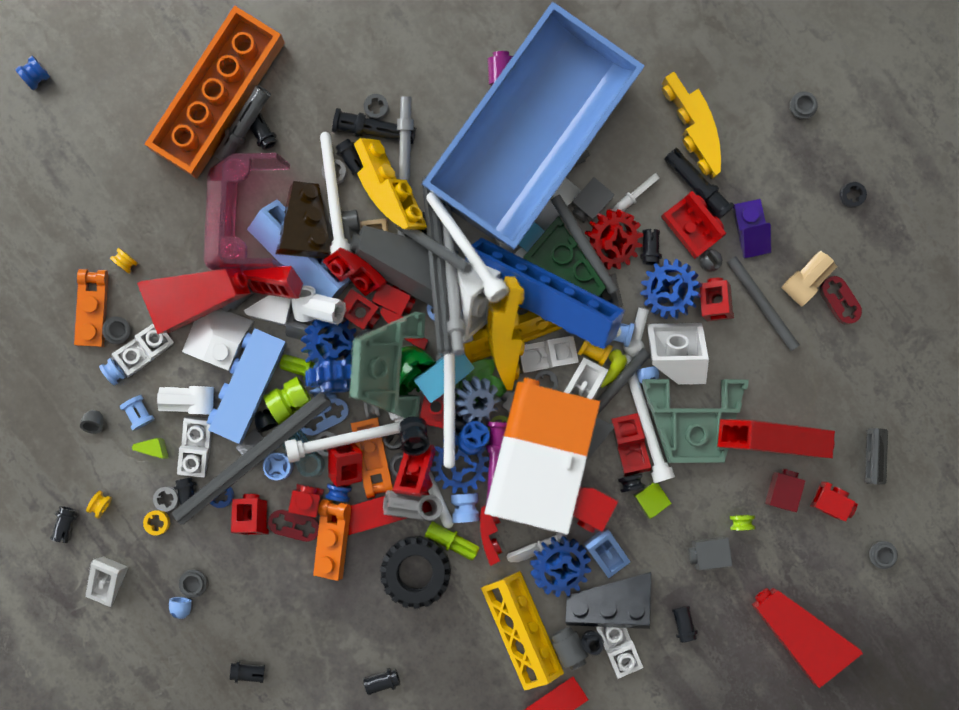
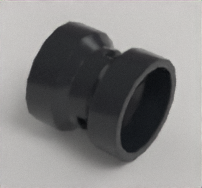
M417 416L403 419L399 425L402 450L411 456L425 453L430 446L426 421Z

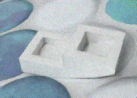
M574 336L526 344L522 356H519L518 361L521 374L578 363Z

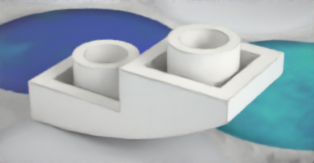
M151 324L135 335L133 340L113 352L111 356L127 378H129L167 350L174 342L167 333L157 334L154 324Z
M190 416L184 418L177 475L205 478L212 432L208 430L210 425L207 424V418Z
M596 627L597 632L604 640V648L618 679L643 668L627 628Z

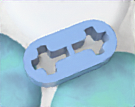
M339 398L330 399L331 405L335 403L337 406L342 405L344 407V410L341 411L342 416L338 418L336 415H332L327 418L325 414L332 410L330 405L314 418L316 419L320 416L323 418V421L316 424L317 430L313 431L312 428L306 429L304 426L301 431L306 435L315 436L343 422L349 415L348 404Z

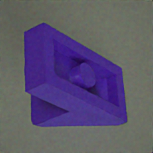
M761 199L734 204L733 213L743 258L770 254L771 224L765 221Z

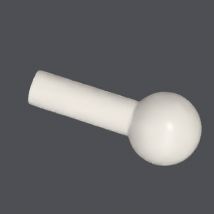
M638 307L630 344L628 347L623 345L624 354L631 356L632 359L642 348H645L641 340L649 310Z

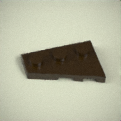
M293 181L285 207V218L280 230V241L276 249L277 255L325 259L331 254L319 184Z

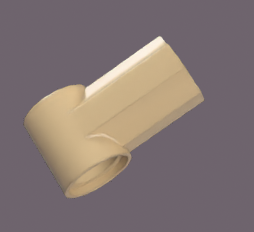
M819 251L801 271L798 270L781 288L802 307L817 293L818 287L837 268V265L830 256Z

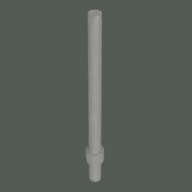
M401 96L400 119H397V130H400L399 179L407 180L410 185L411 131H414V119H411L412 97ZM398 230V235L409 237L400 230Z
M445 206V208L452 216L451 207ZM441 221L443 246L455 253L454 239ZM445 261L450 320L447 322L448 335L452 339L453 355L460 356L464 354L463 335L465 334V323L461 319L457 268Z

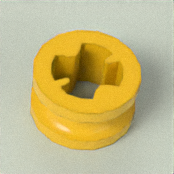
M120 248L117 249L116 256L110 257L115 264L129 274L132 272L131 267L138 264L136 260Z
M99 490L89 502L86 512H94L95 517L99 519L110 505L112 497H104L103 492Z
M160 510L149 512L143 520L145 531L151 535L165 533L171 524L169 515ZM155 515H159V520L164 521V525L158 527V531L155 530L153 524H150V520L156 518Z

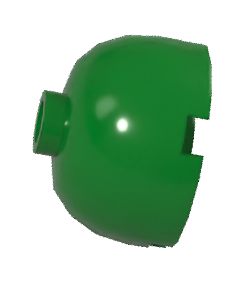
M415 346L402 347L399 395H409L408 393L415 388L417 392H420L421 389L414 379L436 364V361L423 349Z

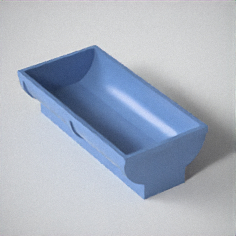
M552 1L425 178L422 185L451 207V211L491 239L496 238L515 250L645 65Z

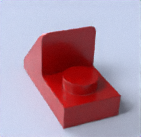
M430 445L429 449L421 455L411 456L406 453L403 454L393 487L394 493L421 497L432 488L433 483L429 473L436 452L434 445Z

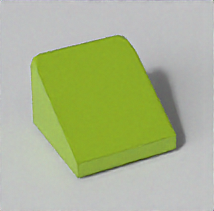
M162 438L143 441L131 446L132 450L161 459L169 458L165 441Z
M653 482L633 495L648 519H652L672 504L659 483Z

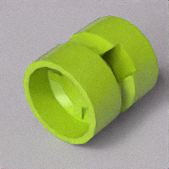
M298 376L285 382L283 389L275 388L263 395L268 409L279 425L311 400L310 395Z

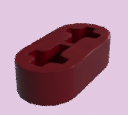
M838 276L826 278L820 285V294L835 318L844 325L857 322L862 315V308L846 282ZM829 282L832 285H839L836 291L841 299H838L835 293L829 294L827 292L830 288ZM842 301L847 308L853 307L852 319L849 316L844 317L842 315L845 311L841 304Z
M280 509L270 515L268 526L277 535L309 542L318 537L319 521L314 517L289 513L288 510ZM281 514L285 515L284 520L292 522L293 525L292 527L283 526L279 530L277 529L278 524L274 523V519L280 518ZM310 521L312 522L311 527L315 528V533H310L306 537L304 536V530L297 529L296 526L297 524L306 525Z

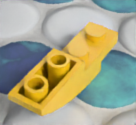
M672 72L664 78L662 92L668 101L671 102L673 100L677 106V115L684 124L688 123L690 126L682 134L684 146L690 153L694 152L699 159L697 164L701 172L705 176L709 175L711 179H714L721 172V151L712 113L699 88L689 94L676 73Z
M360 138L354 143L363 168L357 174L369 197L387 218L401 228L425 230L427 225L422 211L414 198L412 188L407 180L396 178L395 171L391 167L381 141Z
M505 276L504 283L509 288V291L500 302L491 303L489 301L487 335L491 356L506 389L512 391L514 380L519 378V356L523 355L525 348L524 340L521 339L517 331L519 324L517 310L518 305L523 303L524 290L521 288L516 277Z

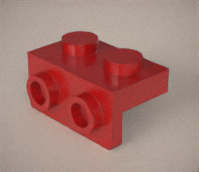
M693 191L661 216L694 259L726 235L721 220L709 212L705 200Z

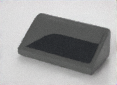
M870 428L867 430L866 484H886L887 429Z

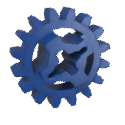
M664 259V266L662 267L655 263L654 268L656 271L653 273L646 271L647 276L650 278L648 281L644 280L641 282L642 285L647 287V290L641 292L643 297L648 298L644 302L645 306L648 308L652 307L651 312L655 315L660 313L663 319H667L669 313L675 320L678 319V312H682L687 316V307L696 308L697 306L693 299L701 298V294L696 292V289L702 287V284L699 281H694L699 275L695 271L690 272L691 266L687 263L682 266L681 261L675 259L673 265L668 259ZM677 272L681 273L682 275L678 274L675 277L670 276L668 273ZM670 285H673L672 289L674 292L672 294H669ZM666 302H672V303L674 304V306L667 307V306H662V305H660V304H661V303L665 304Z
M315 319L311 322L312 325L305 328L304 331L308 335L303 336L301 341L306 343L307 346L302 348L301 352L309 354V357L305 360L306 363L313 361L315 363L313 368H316L322 364V361H335L343 355L345 356L343 360H350L352 364L353 339H355L353 334L357 330L356 328L351 330L347 328L349 325L348 320L336 325ZM327 329L324 334L317 335L320 330Z
M326 360L322 361V364L316 368H309L305 371L306 386H311V388L319 387L322 393L349 392L352 369L351 361Z
M455 434V446H457V438H458L456 434ZM485 446L477 454L479 463L471 461L469 456L458 448L455 460H458L459 456H463L464 462L474 467L463 468L461 472H458L454 465L450 469L453 473L452 481L446 477L442 470V465L444 466V447H435L439 455L434 456L433 461L437 462V466H433L431 471H438L439 475L434 480L436 482L444 481L442 489L445 490L450 485L452 486L453 494H456L458 488H462L463 493L467 494L468 486L471 485L476 490L478 489L477 480L485 482L486 479L481 475L482 472H488V467L484 466V462L489 461V457H483L481 454L486 450ZM469 471L476 472V475L471 480L461 483L463 475Z
M562 536L560 542L555 537H551L550 545L542 542L543 550L534 551L537 560L530 561L534 568L530 573L536 579V585L542 588L547 595L553 591L556 597L560 596L561 591L570 596V589L573 587L579 591L578 583L580 581L585 583L588 581L584 573L591 572V568L587 565L591 562V558L586 554L587 550L583 545H579L574 538L569 542L566 536ZM570 552L576 555L577 561L571 557ZM544 572H547V574L550 575V577L552 578L551 581L545 577Z

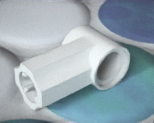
M303 286L299 298L291 299L294 319L299 322H309L317 319L338 325L343 321L346 312V304L344 302H341L339 299L316 294L315 288L311 286Z
M159 387L157 394L158 411L210 415L213 409L214 387Z

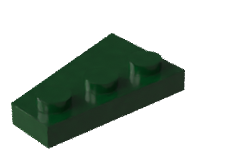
M559 215L523 257V259L598 297L606 290L605 285L590 262L586 260L578 244L565 228Z

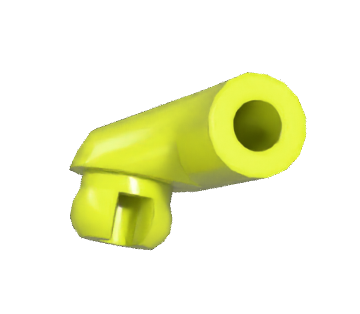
M619 349L613 350L608 356L611 365L608 368V373L601 388L612 383L626 366L627 357Z

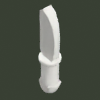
M655 173L632 193L627 192L626 196L610 210L615 212L617 209L625 211L637 202L636 198L659 179V176Z
M556 533V535L552 537H555V539L558 542H560L562 536L566 535L563 533ZM551 537L542 541L538 540L537 543L508 553L506 556L509 562H520L536 556L534 551L543 550L542 542L550 545Z

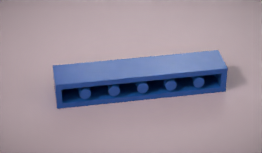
M480 238L472 244V247L486 266L501 272L500 279L504 281L505 276L516 277L521 288L524 290L523 303L518 305L520 308L527 309L540 316L543 320L552 322L565 329L568 333L575 334L593 346L605 349L617 337L625 310L484 238Z

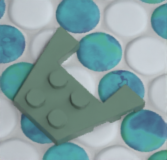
M411 313L353 339L350 397L402 418L419 417L420 396L399 395L403 338H424L426 313Z
M642 379V385L668 463L725 462L729 448L717 447L720 419L736 420L737 413H740L742 407L741 400L744 391L747 390L749 380H721V408H670L669 379Z

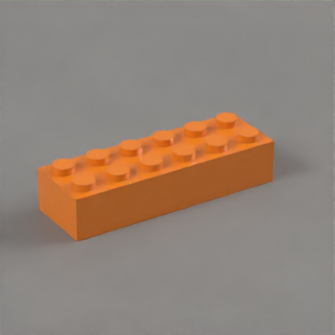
M234 5L145 142V145L157 155L198 179L223 140L226 128L231 127L255 86H258L285 44L282 35Z

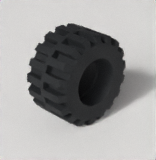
M421 536L407 537L395 543L385 554L380 567V580L385 588V593L391 596L392 601L402 604V607L405 608L414 607V609H420V607H428L433 602L438 601L446 591L451 575L449 558L443 551L444 549L437 545L435 541ZM410 556L424 557L432 567V578L422 588L408 587L400 578V565Z

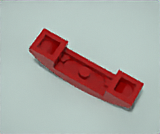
M427 491V492L424 493L423 495L426 496V495H430V494H429V492ZM385 496L351 505L348 535L407 518L384 515L383 502ZM424 501L422 504L423 513L431 511L430 503ZM332 515V521L337 522L336 516Z

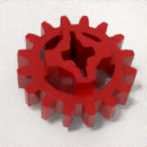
M607 209L606 216L598 213L597 218L599 221L597 223L590 221L589 223L593 227L592 231H585V235L590 237V244L606 269L610 270L611 267L621 269V262L630 265L629 257L637 258L638 254L635 252V249L642 247V244L638 242V238L643 237V233L637 231L641 224L633 221V215L617 209L616 212ZM619 222L623 223L627 230H623V226L619 225ZM601 249H605V253H607L608 256H605L602 253Z

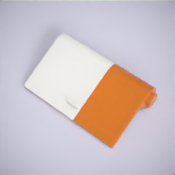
M524 378L523 382H517L484 514L568 534L600 401L541 387L540 381Z

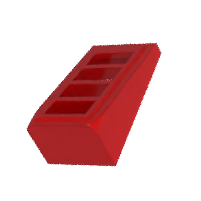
M292 266L242 271L247 278L249 287L254 293L290 299H298L300 296L303 282Z

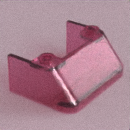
M278 153L232 154L210 168L207 176L204 263L209 269L215 271L240 268L241 271L284 266L273 258H247L245 242L235 237L237 182L244 181L249 176L251 170L290 169V163Z

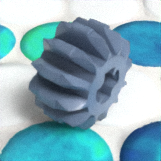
M477 376L472 377L471 383L467 380H462L464 388L462 390L455 388V392L459 395V397L455 398V405L458 406L455 409L456 414L463 416V420L467 423L472 420L481 422L482 417L487 421H491L489 413L491 411L498 412V408L494 404L501 401L500 397L495 395L498 391L497 387L490 385V381L486 378L480 381Z

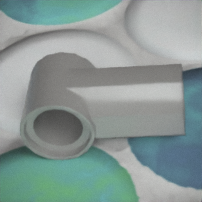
M387 490L383 502L384 515L430 521L435 520L441 515L442 503L439 498L433 495H422L420 497L398 494ZM424 501L429 502L432 510L429 516L425 515L422 511Z

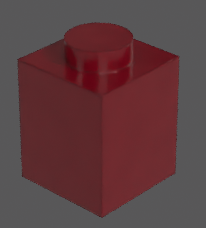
M783 469L782 473L773 472L765 504L797 513L806 480L799 479V473Z

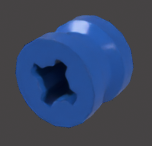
M34 56L28 58L27 64L18 66L15 69L33 91L38 88L39 82L50 78L48 72Z
M478 421L467 423L457 438L459 449L468 455L480 453L489 441L490 434L488 428Z

